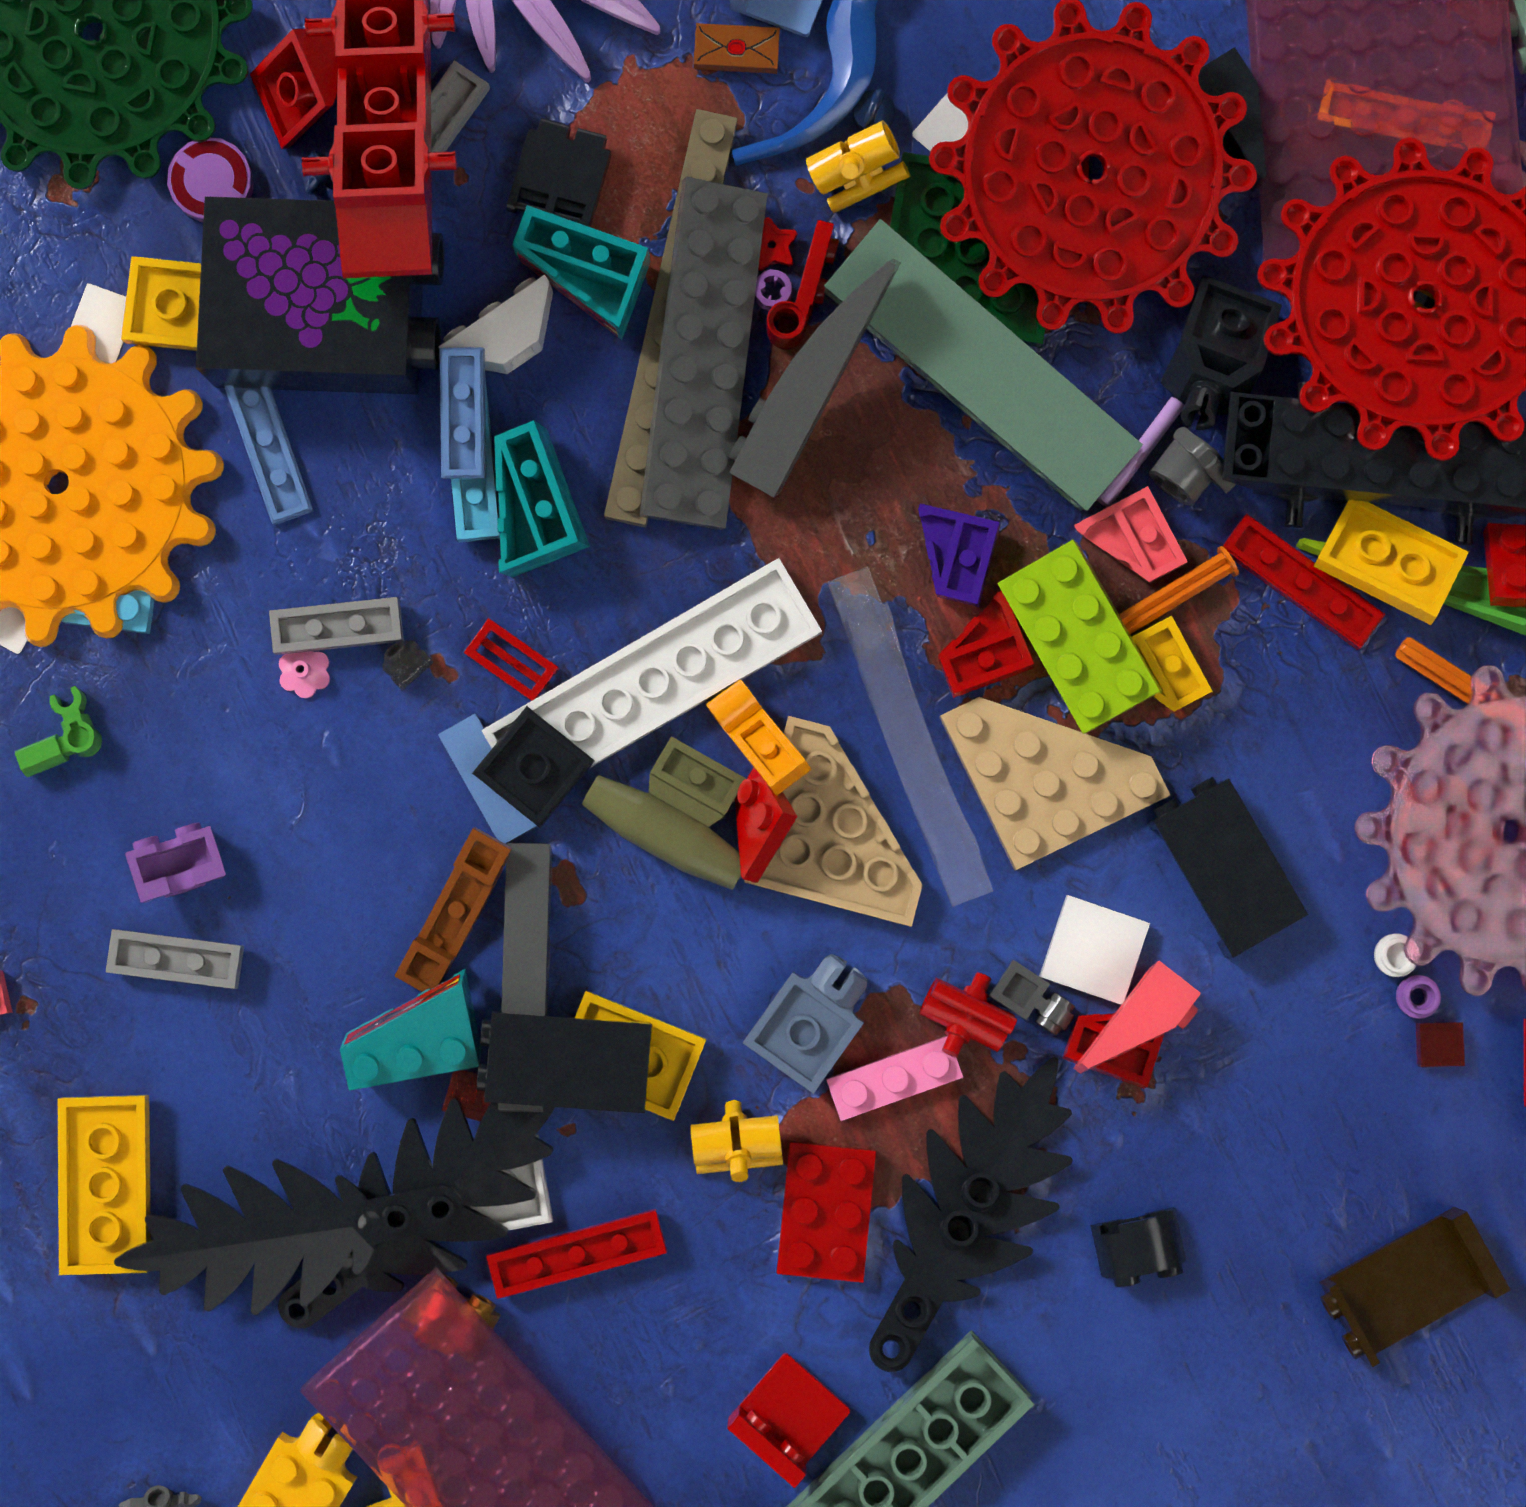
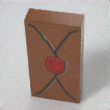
M696 23L694 69L777 74L780 28Z

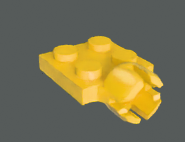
M323 1412L312 1416L301 1435L297 1438L282 1432L238 1507H340L357 1479V1476L350 1473L345 1467V1462L357 1441L354 1429L345 1421L338 1434H335L333 1439H331L327 1434L336 1421L337 1416Z

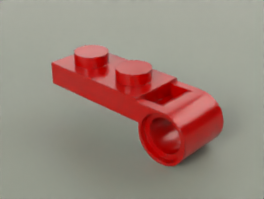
M817 220L796 302H778L768 312L767 336L770 342L780 349L794 348L802 341L809 315L812 316L814 304L823 305L826 295L824 293V285L828 282L827 279L822 278L826 263L834 264L840 241L833 238V223ZM789 317L797 323L798 327L795 331L785 334L779 332L774 324L780 318Z

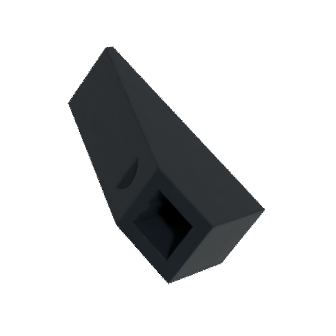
M1234 47L1204 65L1198 75V82L1201 89L1208 95L1219 96L1224 93L1235 92L1240 94L1246 101V115L1242 121L1231 126L1225 132L1223 147L1229 156L1235 159L1247 160L1254 165L1257 170V180L1250 189L1254 192L1266 177L1258 82Z

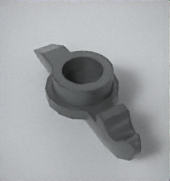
M157 1485L148 1489L144 1497L127 1499L119 1503V1507H195L200 1504L202 1497L198 1494L193 1495L186 1492H180V1495H173L170 1489Z

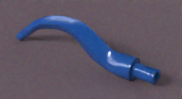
M878 0L832 1L826 25L833 72L829 89L814 110L788 132L771 139L732 149L736 166L788 152L817 139L843 120L858 104L870 85L875 69L877 56L875 10Z

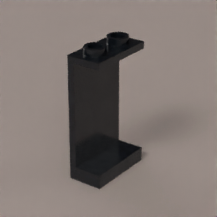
M1210 777L1191 788L1194 794L1192 798L1181 804L1174 798L1154 809L1153 811L1157 818L1147 824L1151 830H1158L1221 939L1216 943L1224 957L1234 958L1309 914L1230 779L1228 778L1217 783L1214 777Z
M492 1010L491 1020H482L480 1046L489 1047L487 1065L479 1064L476 1091H485L484 1102L645 1113L652 1024L641 1021L619 1022L511 1014Z

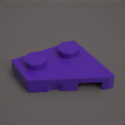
M920 504L918 511L922 522L937 597L979 607L1001 526L1000 522Z

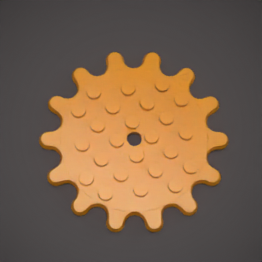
M84 325L69 327L65 331L59 350L47 358L37 356L32 351L29 341L21 334H7L0 340V611L8 607L20 610L25 618V636L32 645L37 647H47L52 644L57 637L62 619L66 615L76 613L74 610L85 614L94 633L99 637L105 639L114 638L122 631L124 624L123 620L119 619L116 610L118 597L127 595L132 591H143L158 602L166 603L172 601L179 594L180 582L168 565L170 552L180 544L200 547L208 545L216 534L214 522L209 517L196 512L191 505L190 499L192 491L196 486L216 480L224 470L223 459L217 452L213 450L191 449L184 440L185 428L201 414L203 409L201 397L190 389H183L166 397L155 394L150 386V378L157 365V356L149 346L135 345L121 359L111 364L100 361L95 351V335L91 329ZM58 472L67 474L69 479L67 489L60 494H51L47 488L51 478L57 475Z

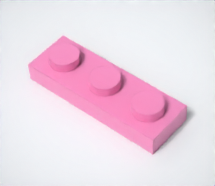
M948 1036L826 1078L840 1121L963 1078L957 1058L947 1055L942 1051Z

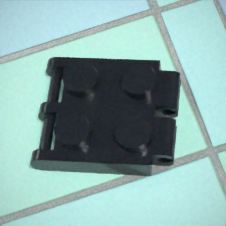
M541 118L538 130L529 129L506 210L511 213H516L517 210L525 212L528 205L591 227L611 160V151L605 149L607 136L578 128L574 141L569 140L570 125ZM556 210L567 212L569 215L556 212Z

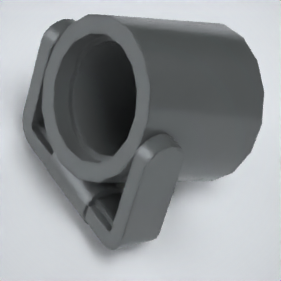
M1185 427L1175 431L1174 440L1148 472L1150 478L1161 490L1176 501L1188 506L1194 505L1211 482L1225 494L1236 485L1222 479L1224 460L1220 454L1207 442L1194 435Z

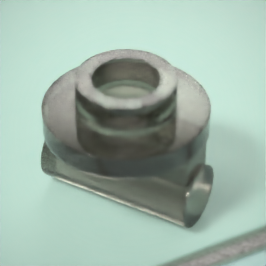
M398 641L385 652L382 668L403 691L434 664V661L424 650H421L415 641Z

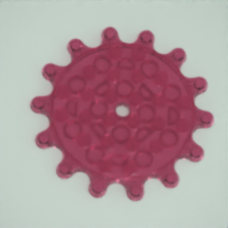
M1484 665L1479 667L1471 677L1470 701L1463 709H1452L1435 693H1424L1418 697L1412 707L1413 714L1420 728V739L1416 747L1405 751L1392 745H1384L1379 747L1371 757L1373 770L1388 782L1391 790L1387 806L1380 811L1363 813L1354 824V832L1360 841L1383 847L1388 857V866L1385 873L1366 889L1365 895L1369 905L1376 911L1382 912L1396 907L1408 909L1413 918L1411 932L1403 945V951L1408 961L1414 965L1424 966L1429 964L1442 951H1454L1460 959V985L1466 993L1473 996L1485 994L1490 989L1496 972L1505 966H1513L1517 969L1522 985L1526 990V695L1522 697L1512 695L1505 685L1502 672L1493 665ZM1513 819L1518 826V835L1513 842L1508 843L1502 840L1504 838L1503 829L1506 824L1505 821Z

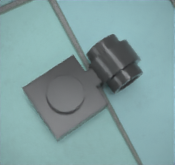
M1015 960L1010 962L989 995L990 998L1023 1020H1027L1033 1009H1036V1013L1039 1016L1035 1023L1055 1036L1058 1035L1060 1030L1066 1031L1074 1018V1015L1071 1013L1075 1006L1056 993H1053L1050 999L1043 998L1042 996L1050 983Z

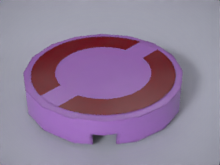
M209 138L202 142L192 141L187 143L175 154L168 168L167 185L173 201L188 217L203 223L205 196L251 198L254 182L252 180V169L247 158L234 144L221 138Z

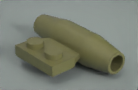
M671 736L650 772L649 793L598 775L591 785L582 805L623 839L684 873L730 890L734 889L741 877L739 851L709 827L725 818L737 797L740 784L746 779L745 777Z

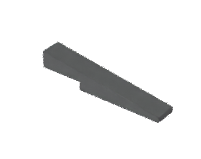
M507 843L508 846L512 847V851L506 862L501 1013L547 1016L553 852L550 844ZM498 1103L499 1112H543V1106Z

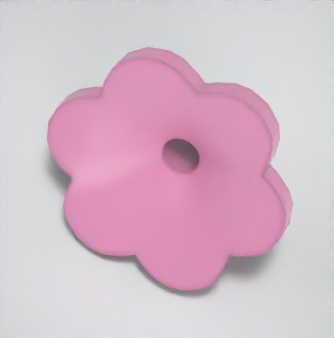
M314 651L283 655L279 660V668L283 672L280 676L281 686L287 691H295L301 698H311L315 694L316 689H324L330 683V675L326 671L329 667L328 656L325 653ZM304 666V671L299 673L300 667Z

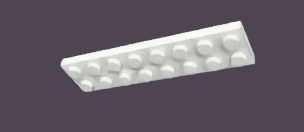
M778 558L481 731L491 748H493L525 707L528 706L594 759L595 762L591 766L593 767L724 691L736 681L743 680L822 634V630L781 560Z

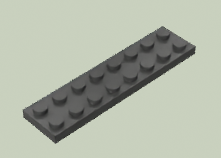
M687 176L682 180L639 517L718 530L726 528L732 474L729 472L734 464V461L729 456L737 442L768 193Z

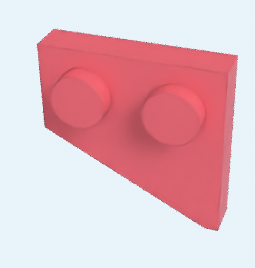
M1148 486L1074 525L1079 534L1148 583L1188 563Z

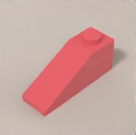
M1157 961L1147 970L1073 1069L1081 1074L1176 1028L1177 1025L1184 1029L1199 1010L1193 1004L1201 993L1161 961Z

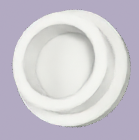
M1402 934L1386 935L1379 940L1374 950V960L1377 967L1384 974L1392 977L1408 975L1415 969L1419 959L1416 944L1409 937Z

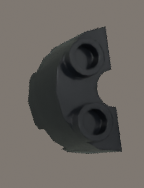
M1175 1207L1148 1212L1134 1218L1116 1219L1090 1225L1101 1276L1113 1278L1115 1287L1138 1284L1141 1282V1275L1157 1272L1158 1278L1173 1277L1183 1273L1182 1263L1186 1261Z

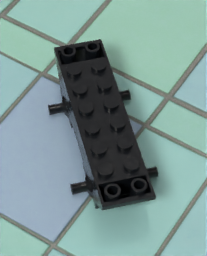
M1307 382L1297 383V398L1231 392L1229 395L1222 479L1252 489L1253 494L1275 496L1286 501L1285 527H1303L1304 503L1315 500L1338 502L1341 499L1421 507V511L1444 513L1456 519L1454 544L1471 545L1473 544L1474 520L1484 517L1507 519L1512 516H1526V421H1524L1522 435L1511 442L1500 441L1484 425L1477 422H1469L1460 429L1459 450L1456 455L1450 460L1438 461L1431 458L1427 453L1422 435L1416 429L1408 426L1397 428L1392 433L1387 445L1380 450L1373 451L1362 447L1357 438V430L1360 424L1358 411L1351 404L1338 402L1332 404L1323 412L1313 413L1303 408L1299 399L1300 390Z

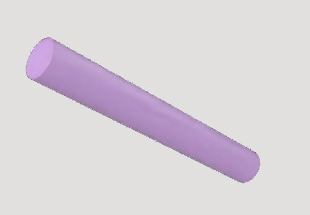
M1174 397L1168 400L1139 439L1143 446L1098 497L1097 501L1105 507L1113 504L1183 410L1184 404Z

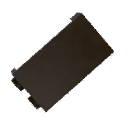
M1452 1207L1319 1281L1325 1292V1295L1321 1296L1320 1300L1332 1320L1335 1321L1339 1318L1347 1333L1341 1337L1348 1351L1355 1360L1361 1357L1363 1361L1372 1367L1380 1364L1376 1356L1377 1353L1484 1293L1496 1299L1511 1290L1468 1212L1457 1207Z

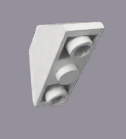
M544 274L537 280L532 277L523 281L515 288L514 296L502 304L497 301L485 307L479 313L480 319L467 328L461 325L450 331L444 337L445 343L440 345L439 349L483 347L485 349V370L509 374L543 349L553 296L549 280Z

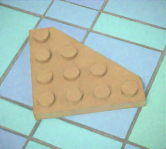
M981 697L940 715L944 728L1014 870H1018L1170 796L1153 758L1146 754L1088 734H1083L1071 728Z
M788 716L784 735L803 756L812 770L783 791L798 817L758 883L747 880L744 883L912 927L923 885L871 799L858 773L840 746L830 726Z

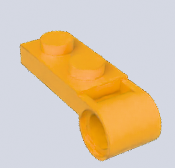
M741 679L705 704L719 725L776 796L812 770L803 756L764 711Z

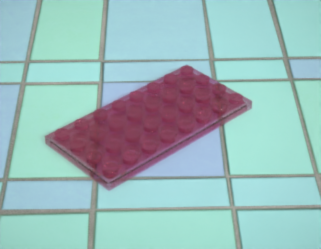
M436 1267L301 1387L300 1392L406 1507H654Z

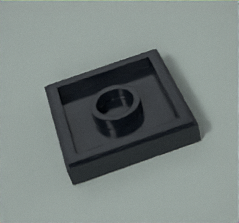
M526 706L472 774L541 828L595 760Z

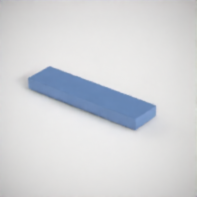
M231 385L224 386L272 524L277 525L314 512L271 388H235Z

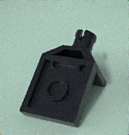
M1202 275L1197 285L1179 344L1160 382L1178 400L1186 402L1181 418L1188 427H1191L1195 413L1199 414V419L1195 429H1210L1214 426L1217 415L1228 414L1229 395L1231 392L1251 393L1264 369L1269 352L1264 345L1265 332L1270 326L1277 323L1282 307L1281 304Z

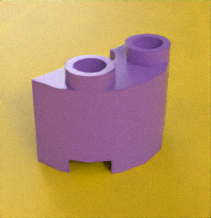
M200 822L176 829L177 838L160 843L158 836H152L132 843L134 850L126 852L125 856L141 903L150 902L162 896L168 898L205 886L206 882L222 879L226 876L210 826L202 828Z

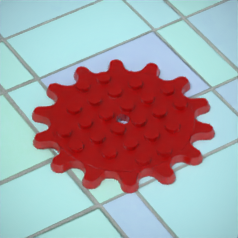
M1061 0L1053 11L1054 29L1048 39L1041 42L1031 41L1016 25L1003 24L994 31L992 36V46L1000 61V68L996 77L984 82L967 75H960L949 83L947 97L951 104L965 114L968 128L960 140L939 142L934 145L929 154V164L938 174L957 178L963 185L964 198L958 207L944 214L940 222V230L944 238L951 242L976 238L987 245L989 261L979 275L978 280L979 288L986 296L1000 297L1015 284L1025 283L1034 288L1038 295L1036 318L1043 328L1047 330L1061 328L1066 323L1070 310L1074 305L1079 302H1089L1098 308L1103 326L1111 333L1120 334L1131 327L1134 320L1133 303L1137 295L1143 291L1151 290L1157 292L1169 306L1174 308H1181L1191 302L1194 296V286L1187 275L1186 266L1190 256L1194 253L1203 251L1217 257H1227L1236 250L1238 245L1237 233L1220 218L1218 212L1219 203L1228 193L1246 192L1251 189L1257 180V170L1251 162L1229 156L1223 147V136L1231 126L1243 120L1247 112V105L1244 98L1238 93L1228 92L1219 96H1211L1201 89L1198 75L1201 68L1207 62L1210 53L1208 44L1201 37H1187L1172 50H1162L1156 47L1150 38L1152 14L1145 4L1141 2L1129 3L1122 9L1116 25L1110 30L1101 31L1090 25L1084 5L1079 0ZM1094 156L1102 162L1103 173L1099 179L1088 180L1089 178L1084 175L1081 163L1085 157Z
M1412 137L1403 138L1397 142L1393 150V166L1389 172L1383 175L1368 173L1357 159L1351 156L1336 158L1329 168V175L1336 189V196L1332 203L1319 207L1302 199H1292L1282 208L1281 220L1284 226L1297 237L1300 243L1297 254L1288 259H1268L1258 269L1257 278L1260 285L1266 290L1285 296L1291 305L1289 317L1282 322L1270 326L1265 332V347L1271 354L1277 356L1299 354L1305 357L1312 365V376L1300 390L1299 399L1303 408L1309 412L1319 413L1337 402L1351 404L1360 415V424L1357 430L1358 441L1362 447L1368 450L1382 449L1387 445L1392 433L1397 428L1408 426L1416 429L1422 435L1427 453L1431 458L1438 461H1446L1454 457L1459 450L1460 429L1469 422H1477L1484 425L1496 439L1503 442L1515 441L1524 431L1525 423L1518 411L1517 401L1521 393L1526 391V186L1514 194L1498 192L1491 183L1494 161L1492 155L1484 148L1474 147L1465 151L1459 164L1449 171H1441L1434 168L1427 159L1424 144ZM1418 290L1428 291L1434 297L1435 306L1430 309L1416 308L1414 292Z

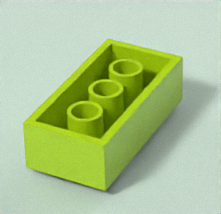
M1075 540L1069 541L997 583L1083 734L1089 733L1162 692L1086 556Z

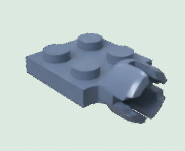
M833 954L826 956L815 972L807 978L793 971L743 1041L744 1045L813 1094L864 1024V1021L854 1013L853 1009L858 999L866 990L867 979L854 967L841 986L836 984L835 981L846 967L847 961Z

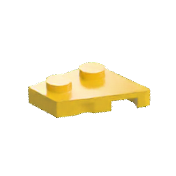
M1172 615L1132 636L1133 641L1162 689V692L1153 697L1166 707L1176 711L1213 692Z

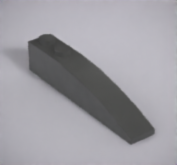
M895 259L887 261L857 287L823 321L792 359L767 400L762 398L758 400L748 421L754 423L748 437L740 436L730 453L729 458L735 462L729 473L772 497H775L782 491L901 262Z

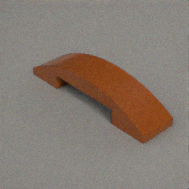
M476 827L472 828L453 864L455 867L422 930L413 940L395 974L396 978L421 992L428 988L432 989L443 982L483 911L505 867L512 847Z

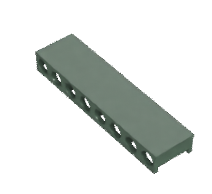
M879 219L824 285V293L840 305L857 287L887 261L895 259L901 262L867 329L1076 509L1087 511L1143 444L883 220Z
M971 1330L786 1507H928L1034 1406L1030 1398L1032 1395Z

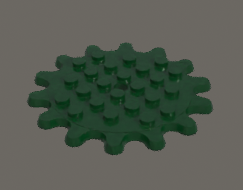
M0 0V123L6 128L7 133L6 142L0 153L3 165L14 172L25 171L41 154L54 152L62 158L64 164L63 174L67 184L74 189L82 190L92 186L97 169L104 159L111 156H119L126 160L130 170L138 178H153L158 174L161 167L158 144L166 134L179 131L193 141L198 142L206 141L214 134L215 121L202 104V97L207 89L216 84L236 86L246 79L248 75L246 61L238 54L226 50L222 45L221 36L227 27L245 21L250 17L253 10L252 0ZM100 23L103 25L99 41L83 39V31L88 24Z

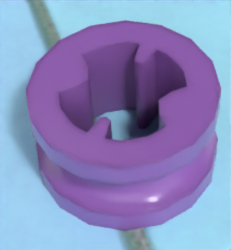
M770 269L757 277L755 300L760 308L769 312L776 303L791 300L792 285L785 273ZM773 281L775 287L778 283L783 286L780 290V299L772 300L771 295L766 299L762 295L766 292V283Z

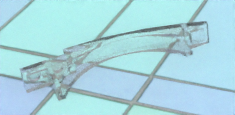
M869 567L828 581L827 584L857 661L856 665L951 905L956 906L993 892L979 853L980 849L977 840L952 791L921 713L903 659L888 603L882 604Z

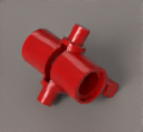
M977 972L971 985L965 986L964 990L936 977L922 1003L919 1015L946 1027L945 1034L948 1037L942 1051L947 1055L958 1057L963 1044H968L970 1039L998 1052L1008 1034L1012 1033L1016 1025L1017 1018H1015V1015L987 1002L989 996L986 992L992 979L985 974Z

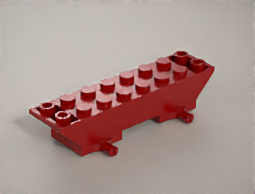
M336 0V6L331 18H305L306 37L333 36L335 42L338 90L337 125H334V144L328 157H302V172L304 177L330 175L333 182V199L336 207L343 278L432 275V171H457L456 151L431 152V32H455L454 12L430 14V0Z

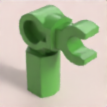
M71 687L74 700L69 707H63L61 699L55 694L50 696L49 703L51 708L62 716L64 720L61 722L64 731L63 736L60 737L58 734H55L15 751L19 767L26 777H31L69 761V756L73 754L81 757H90L100 750L102 736L94 728L89 714H84L87 699L78 687Z

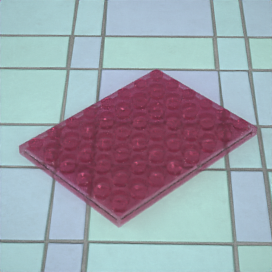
M1245 0L1250 71L1258 82L1266 177L1258 188L1264 261L1274 258L1288 259L1297 254L1300 243L1297 237L1284 226L1281 220L1282 208L1292 199H1302L1319 207L1332 203L1336 196V189L1331 181L1329 168L1336 158L1351 156L1357 159L1368 173L1383 175L1392 168L1393 150L1397 142L1403 138L1412 137L1420 140L1425 146L1427 159L1430 164L1441 171L1454 169L1459 164L1465 151L1470 148H1484L1492 155L1494 161L1491 172L1493 187L1503 194H1514L1523 188L1508 0Z

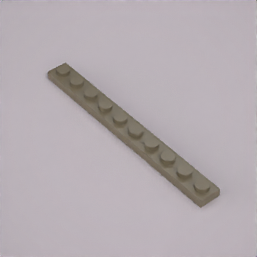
M696 109L604 513V518L607 520L644 528L647 527L648 518L639 517L681 184L686 176L724 184L738 124L736 117Z

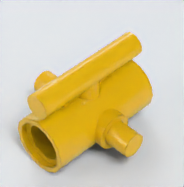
M884 120L848 137L845 143L840 141L806 158L810 176L821 194L824 195L841 186L845 188V190L827 198L833 213L841 211L910 177L909 170L903 161L886 170L882 168V166L900 158L896 140Z
M731 1100L725 1104V1115L722 1117V1121L691 1125L692 1150L697 1174L730 1171L733 1181L743 1182L748 1179V1169L783 1165L778 1115L747 1119V1116L742 1112L741 1102Z

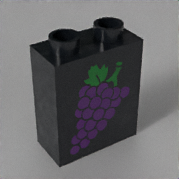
M205 196L196 369L215 388H225L224 386L231 385L234 388L261 389V387H269L271 390L418 395L419 369L437 370L440 363V321L438 317H422L423 285H442L445 248L442 233H432V275L343 278L334 201Z

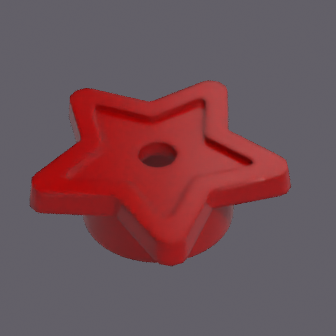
M770 217L764 219L758 271H763L768 266L778 263L786 266L793 265L789 247L798 235L796 230L779 229ZM771 241L775 242L776 246L769 248L768 243Z

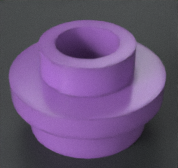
M1413 975L1405 978L1399 984L1396 991V1001L1404 1014L1412 1018L1421 1019L1429 1017L1436 1012L1440 1005L1441 993L1437 984L1429 977ZM1418 988L1423 992L1424 998L1420 1004L1415 1005L1411 1000V993Z

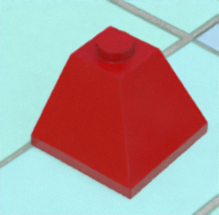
M292 29L250 73L281 149H289L335 101L338 90V66L333 36L306 37L305 29Z

